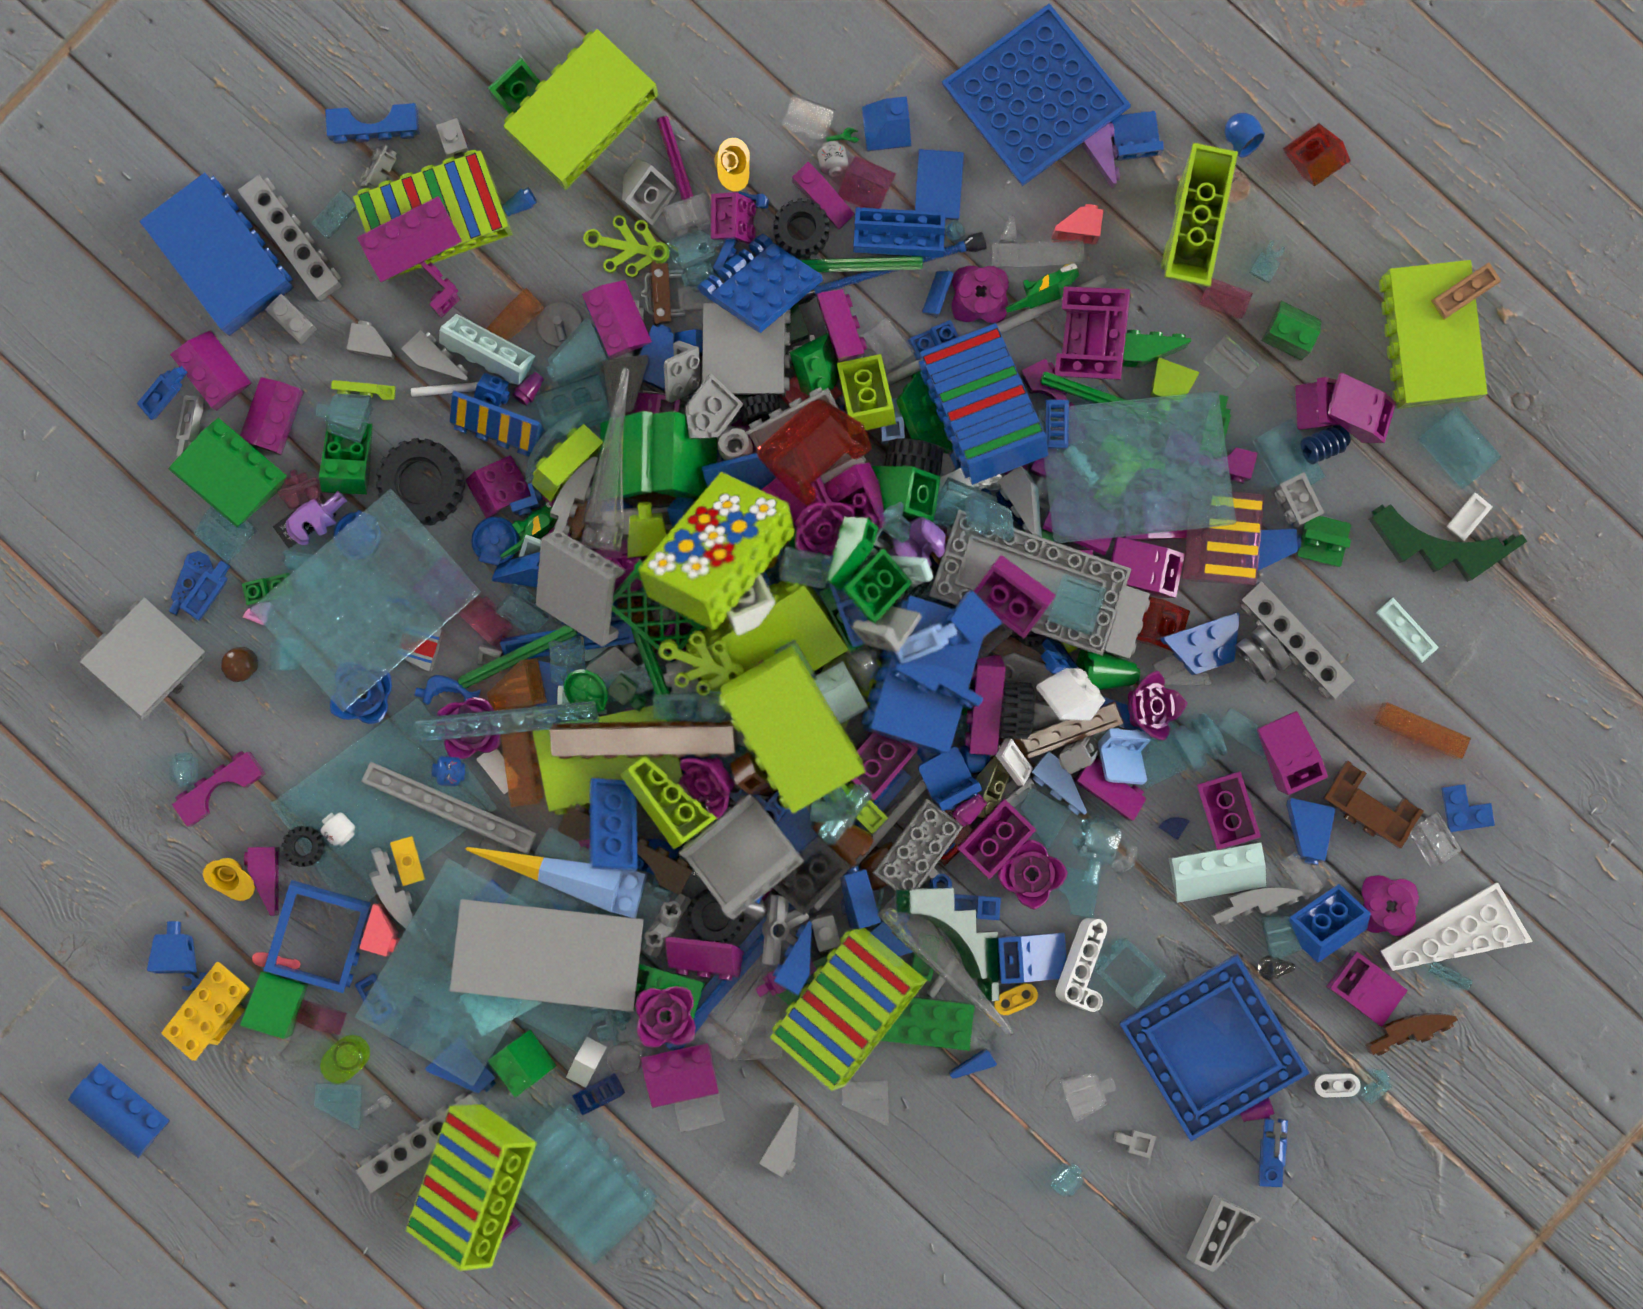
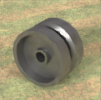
M1260 625L1251 632L1252 641L1244 638L1235 645V648L1249 669L1262 682L1267 684L1276 677L1274 668L1283 671L1292 662L1275 637Z

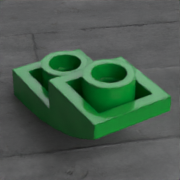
M290 573L242 583L246 605L295 595Z

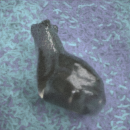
M1271 955L1263 957L1258 964L1259 975L1268 981L1278 979L1294 971L1296 968L1292 962L1284 961Z

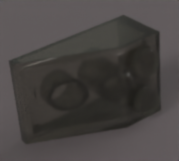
M816 836L798 852L804 862L773 886L777 892L803 915L851 868V865L819 836Z

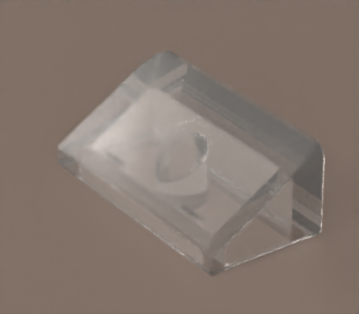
M486 836L478 846L480 849L508 852L510 849L509 846ZM473 854L463 871L487 885L498 869L499 864Z

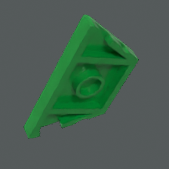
M921 371L912 375L913 379L910 383L906 384L903 393L896 399V403L911 439L936 444L944 449L945 454L953 451L952 442L946 436L944 423L939 420L936 412L937 407L935 403H932L928 393L929 388L927 384H924L920 374Z

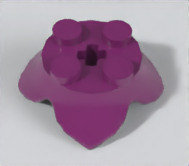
M965 266L955 271L952 279L955 295L951 305L954 318L962 322H973L979 318L989 323L1003 321L1007 314L1005 309L1008 306L1006 291L1009 287V280L1005 271L994 266L984 268ZM977 288L986 290L984 298L976 296Z
M817 501L808 506L795 522L797 527L795 545L799 556L809 559L818 552L827 557L833 555L844 517L854 518V510L845 504L835 502L824 503Z
M1154 671L1147 675L1135 690H1131L1128 693L1130 722L1133 726L1143 729L1151 737L1158 740H1166L1170 733L1168 723L1179 718L1188 703L1179 692L1174 689L1165 688L1163 675L1159 671Z
M473 697L465 702L449 703L438 711L437 722L439 727L445 731L444 745L450 757L466 759L476 751L490 753L499 747L501 733L495 722L494 709L486 699ZM465 722L474 723V727L476 728V730L472 729L471 731H468V726L465 724Z
M717 757L712 759L701 758L700 760L682 759L680 767L686 772L680 778L678 785L693 800L706 802L707 811L712 813L716 819H719L725 812L729 794L735 787V783L723 767L722 761Z
M1030 839L1000 868L998 879L1006 890L1016 894L1022 905L1035 910L1047 902L1052 890L1059 888L1063 884L1068 872L1059 859L1048 855L1046 848L1041 843ZM1033 867V871H1036L1038 875L1034 877V880L1030 881V878L1025 874L1026 871H1029V868Z
M1381 875L1366 877L1362 885V896L1364 899L1363 906L1371 913L1367 931L1372 933L1386 931L1394 936L1409 934L1416 921L1415 909L1419 900L1416 885L1406 879L1393 881ZM1388 900L1395 903L1393 911H1386L1385 909L1388 906L1386 903Z
M674 986L665 990L651 988L639 994L635 1006L639 1018L637 1033L643 1045L658 1047L665 1042L683 1045L694 1039L696 1027L690 1015L694 1000L690 990ZM668 1010L669 1014L667 1015L670 1016L667 1021L664 1019L660 1021V1012Z

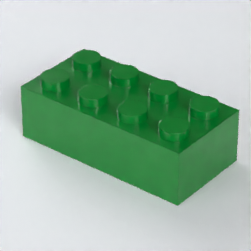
M914 997L880 1041L970 1051L975 1005L967 1002Z

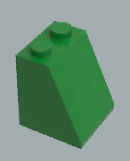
M1280 301L1261 341L1302 361L1311 352L1320 334L1322 320L1284 301Z
M871 466L880 484L885 516L914 520L923 517L934 521L940 476L913 466Z
M261 971L240 1026L281 1039L292 1036L308 983Z
M531 1029L488 1060L515 1098L557 1066Z

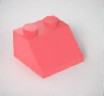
M1086 204L1085 207L1078 208L1055 226L1052 239L1096 245L1101 233L1103 209H1098L1097 205Z
M373 904L359 949L382 956H389L394 951L397 952L401 939L397 938L399 932L384 904Z

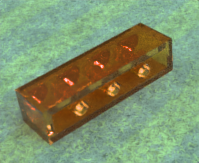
M1388 702L1382 703L1374 721V724L1455 759H1463L1471 740L1468 736Z
M527 714L498 717L510 806L519 807L540 804L539 799L543 798L541 785H537L536 776H540L538 762L534 763L533 754H536L535 741L530 738V731H533L532 718H528Z

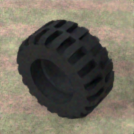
M413 438L409 442L405 440L400 442L398 447H392L388 451L389 454L386 458L383 456L380 461L382 465L380 469L377 468L376 475L378 476V481H376V489L379 491L378 497L394 517L409 525L423 527V525H436V522L440 520L443 522L451 512L454 513L457 510V504L461 503L463 499L462 492L465 490L463 477L465 476L458 459L442 444L433 442L430 439L420 440L419 438ZM415 462H428L434 465L441 475L442 485L440 491L435 498L427 503L419 504L409 501L400 489L401 475L408 466Z

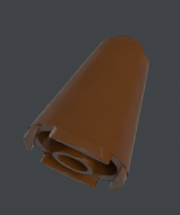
M826 809L823 811L818 810L811 818L812 829L838 866L844 871L852 868L857 863L856 859L860 855L864 856L874 841L870 833Z

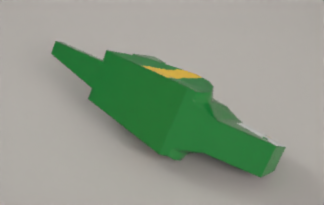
M1073 262L1063 263L1064 266L1058 271L1044 275L1037 281L1024 280L1023 286L1027 297L1005 307L1006 312L1026 307L1032 309L1061 299L1064 286L1068 287L1080 276L1078 267Z
M546 501L545 506L528 515L524 521H514L512 527L517 531L520 542L501 554L502 560L521 550L526 535L541 539L554 527L557 519L550 517L552 507L548 501Z

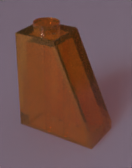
M538 658L519 661L487 693L488 701L493 707L495 715L547 703Z

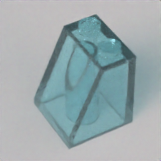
M589 317L584 319L547 359L550 365L546 366V369L552 381H557L559 386H562L609 366Z

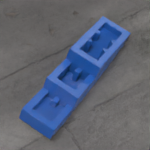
M833 555L821 559L827 578ZM829 583L853 648L864 644L852 626L856 620L867 622L868 618L844 592L843 588L837 590Z

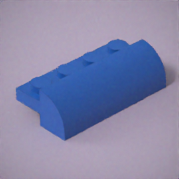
M856 207L853 252L943 257L945 212Z
M101 1063L79 1083L68 1099L71 1104L137 1158L145 1152L170 1121Z

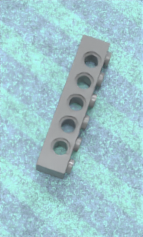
M259 174L238 189V192L316 298L321 302L342 287L338 281L341 279V276L334 267L329 269L326 265L327 257L321 249L316 251L312 246L315 241L307 231L305 233L301 231L299 226L302 223L293 213L290 216L286 208L289 206L280 195L277 198L273 193V190L276 188L268 177L263 179ZM269 196L271 199L270 203L266 206H261V199ZM278 214H283V221L275 224L274 217ZM291 232H296V239L288 242L287 235ZM304 250H309V258H307L306 260H301V252ZM323 268L322 276L314 278V270Z
M1262 581L1257 583L1239 600L1241 603L1240 609L1248 617L1252 615L1257 620L1255 623L1257 627L1263 626L1275 637L1288 653L1292 664L1295 666L1298 664L1304 670L1302 672L1303 676L1309 682L1314 681L1319 686L1317 690L1324 698L1336 699L1355 681ZM1261 603H1265L1269 607L1267 615L1260 614L1258 607ZM1277 619L1283 621L1285 625L1282 632H1278L1274 628V622ZM1292 636L1299 638L1300 645L1298 648H1293L1290 645L1289 641ZM1308 652L1315 655L1316 660L1313 665L1308 664L1305 660ZM1323 669L1330 671L1331 678L1329 681H1324L1321 678V671Z
M464 1092L454 1099L456 1102L454 1105L481 1104L474 1092L469 1095ZM447 1104L435 1112L437 1116L429 1120L426 1117L417 1123L418 1129L412 1133L407 1130L397 1137L399 1141L391 1146L390 1143H387L378 1149L380 1154L373 1159L369 1155L359 1162L361 1167L356 1172L370 1193L434 1152L439 1138V1133L435 1131L434 1125L436 1122L444 1124L449 1110ZM416 1135H423L426 1138L425 1146L416 1144ZM397 1148H404L407 1151V1158L400 1159L396 1154ZM379 1160L387 1162V1171L382 1172L378 1169L377 1163Z

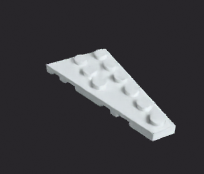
M1494 883L1381 949L1380 953L1390 970L1395 971L1533 941L1499 883Z

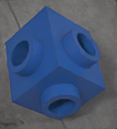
M484 372L477 383L474 398L497 407H501L502 404L506 405L510 397V392L507 391L509 382Z

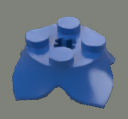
M354 662L340 664L335 674L337 690L330 700L331 713L341 719H359L367 724L380 722L388 709L387 699L392 689L390 673L380 667L365 668ZM360 688L363 690L367 689L368 691L365 699L362 697L358 698L357 696Z

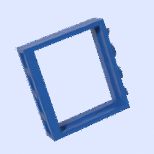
M291 880L263 971L344 993L345 986L350 988L354 974H350L351 966H357L360 953L356 952L358 944L362 942L365 932L362 930L365 922H368L371 910H369L371 903ZM297 894L361 912L340 982L276 964Z

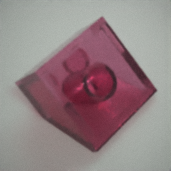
M478 595L457 614L488 643L496 647L501 639L514 628L510 624L512 619L503 611L499 614L494 609L496 604L487 596L482 598Z

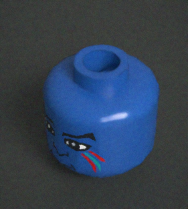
M440 756L437 764H432L431 776L436 777V782L440 786H458L460 781H464L465 763H462L459 757Z

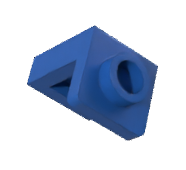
M531 483L528 484L531 497L510 503L512 512L515 515L525 516L531 514L532 509L541 507L539 501L543 500L542 494Z

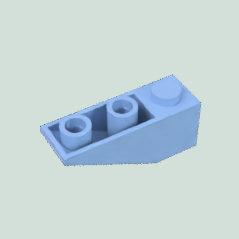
M1049 751L1046 752L1031 772L1034 775L1032 780L1041 787L1044 784L1051 789L1050 794L1059 801L1063 798L1068 802L1067 808L1076 815L1079 813L1085 815L1087 813L1071 774L1061 767L1056 756Z

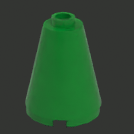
M1080 650L1076 665L1079 669L1086 672L1087 678L1099 690L1132 686L1140 679V668H1137L1134 662L1104 652L1103 655H1098L1087 650Z

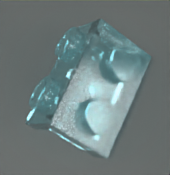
M577 635L563 643L555 640L549 642L552 683L564 686L565 680L570 673L576 670H586L584 636Z

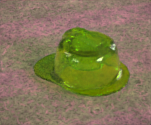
M348 1035L341 1038L321 1059L320 1068L324 1078L336 1084L344 1083L351 1079L369 1061L370 1047L368 1043L357 1035Z

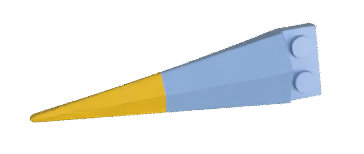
M473 847L465 848L473 854L609 912L631 918H636L647 873L590 868V863Z

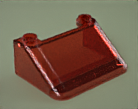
M815 399L758 448L757 455L761 462L795 498L808 507L817 496L815 488L811 486L814 481L846 453L853 459H860L872 447L865 426L861 422L827 401Z

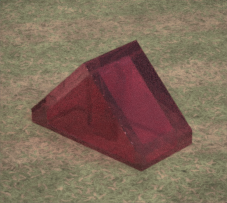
M303 999L296 1021L313 1030L340 1035L347 1013Z

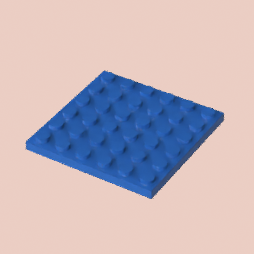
M1050 3L942 81L946 91L1021 186L1031 181L1131 107L1128 100Z

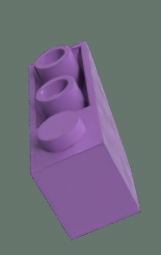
M1110 123L1085 140L1082 145L1110 187L1115 188L1117 181H1120L1119 168H1115L1114 159H1117L1116 145L1112 146L1111 137H1114V125Z

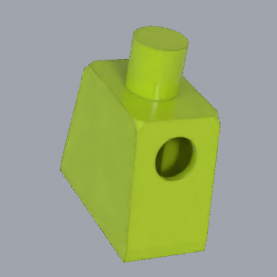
M1159 357L1155 364L1150 391L1151 397L1159 399L1155 411L1168 415L1171 404L1180 406L1197 379L1199 372Z
M651 502L638 503V515H631L629 517L628 557L651 555L668 535L662 513H652Z

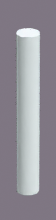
M478 382L411 388V396L450 394L453 391L459 393L472 392L476 390Z

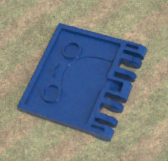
M763 233L748 244L751 252L756 255L755 258L749 251L742 249L739 251V255H734L724 264V267L721 266L717 270V274L725 281L724 284L718 277L711 274L707 280L705 279L698 285L699 291L704 296L759 333L823 281L820 273L774 244L770 237Z

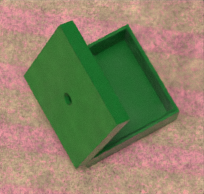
M642 411L602 422L600 439L603 441L600 449L599 501H615L653 491L676 498H692L696 502L707 489L702 467L717 463V437L690 438L687 416L674 411L655 414Z

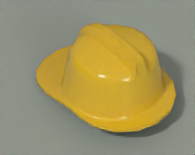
M728 138L723 141L714 158L719 181L727 190L732 192L744 189L749 180V150L747 145L738 138Z
M222 858L212 861L205 866L203 870L204 881L214 890L237 901L250 899L254 894L255 886L252 878L242 870L241 865L236 860Z

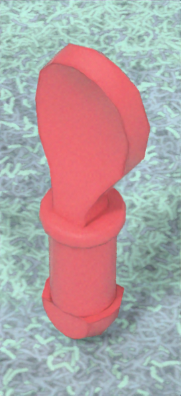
M257 952L253 955L252 961L255 965L265 967L269 953ZM278 956L276 964L293 969H298L301 966L300 961L297 959L293 960Z

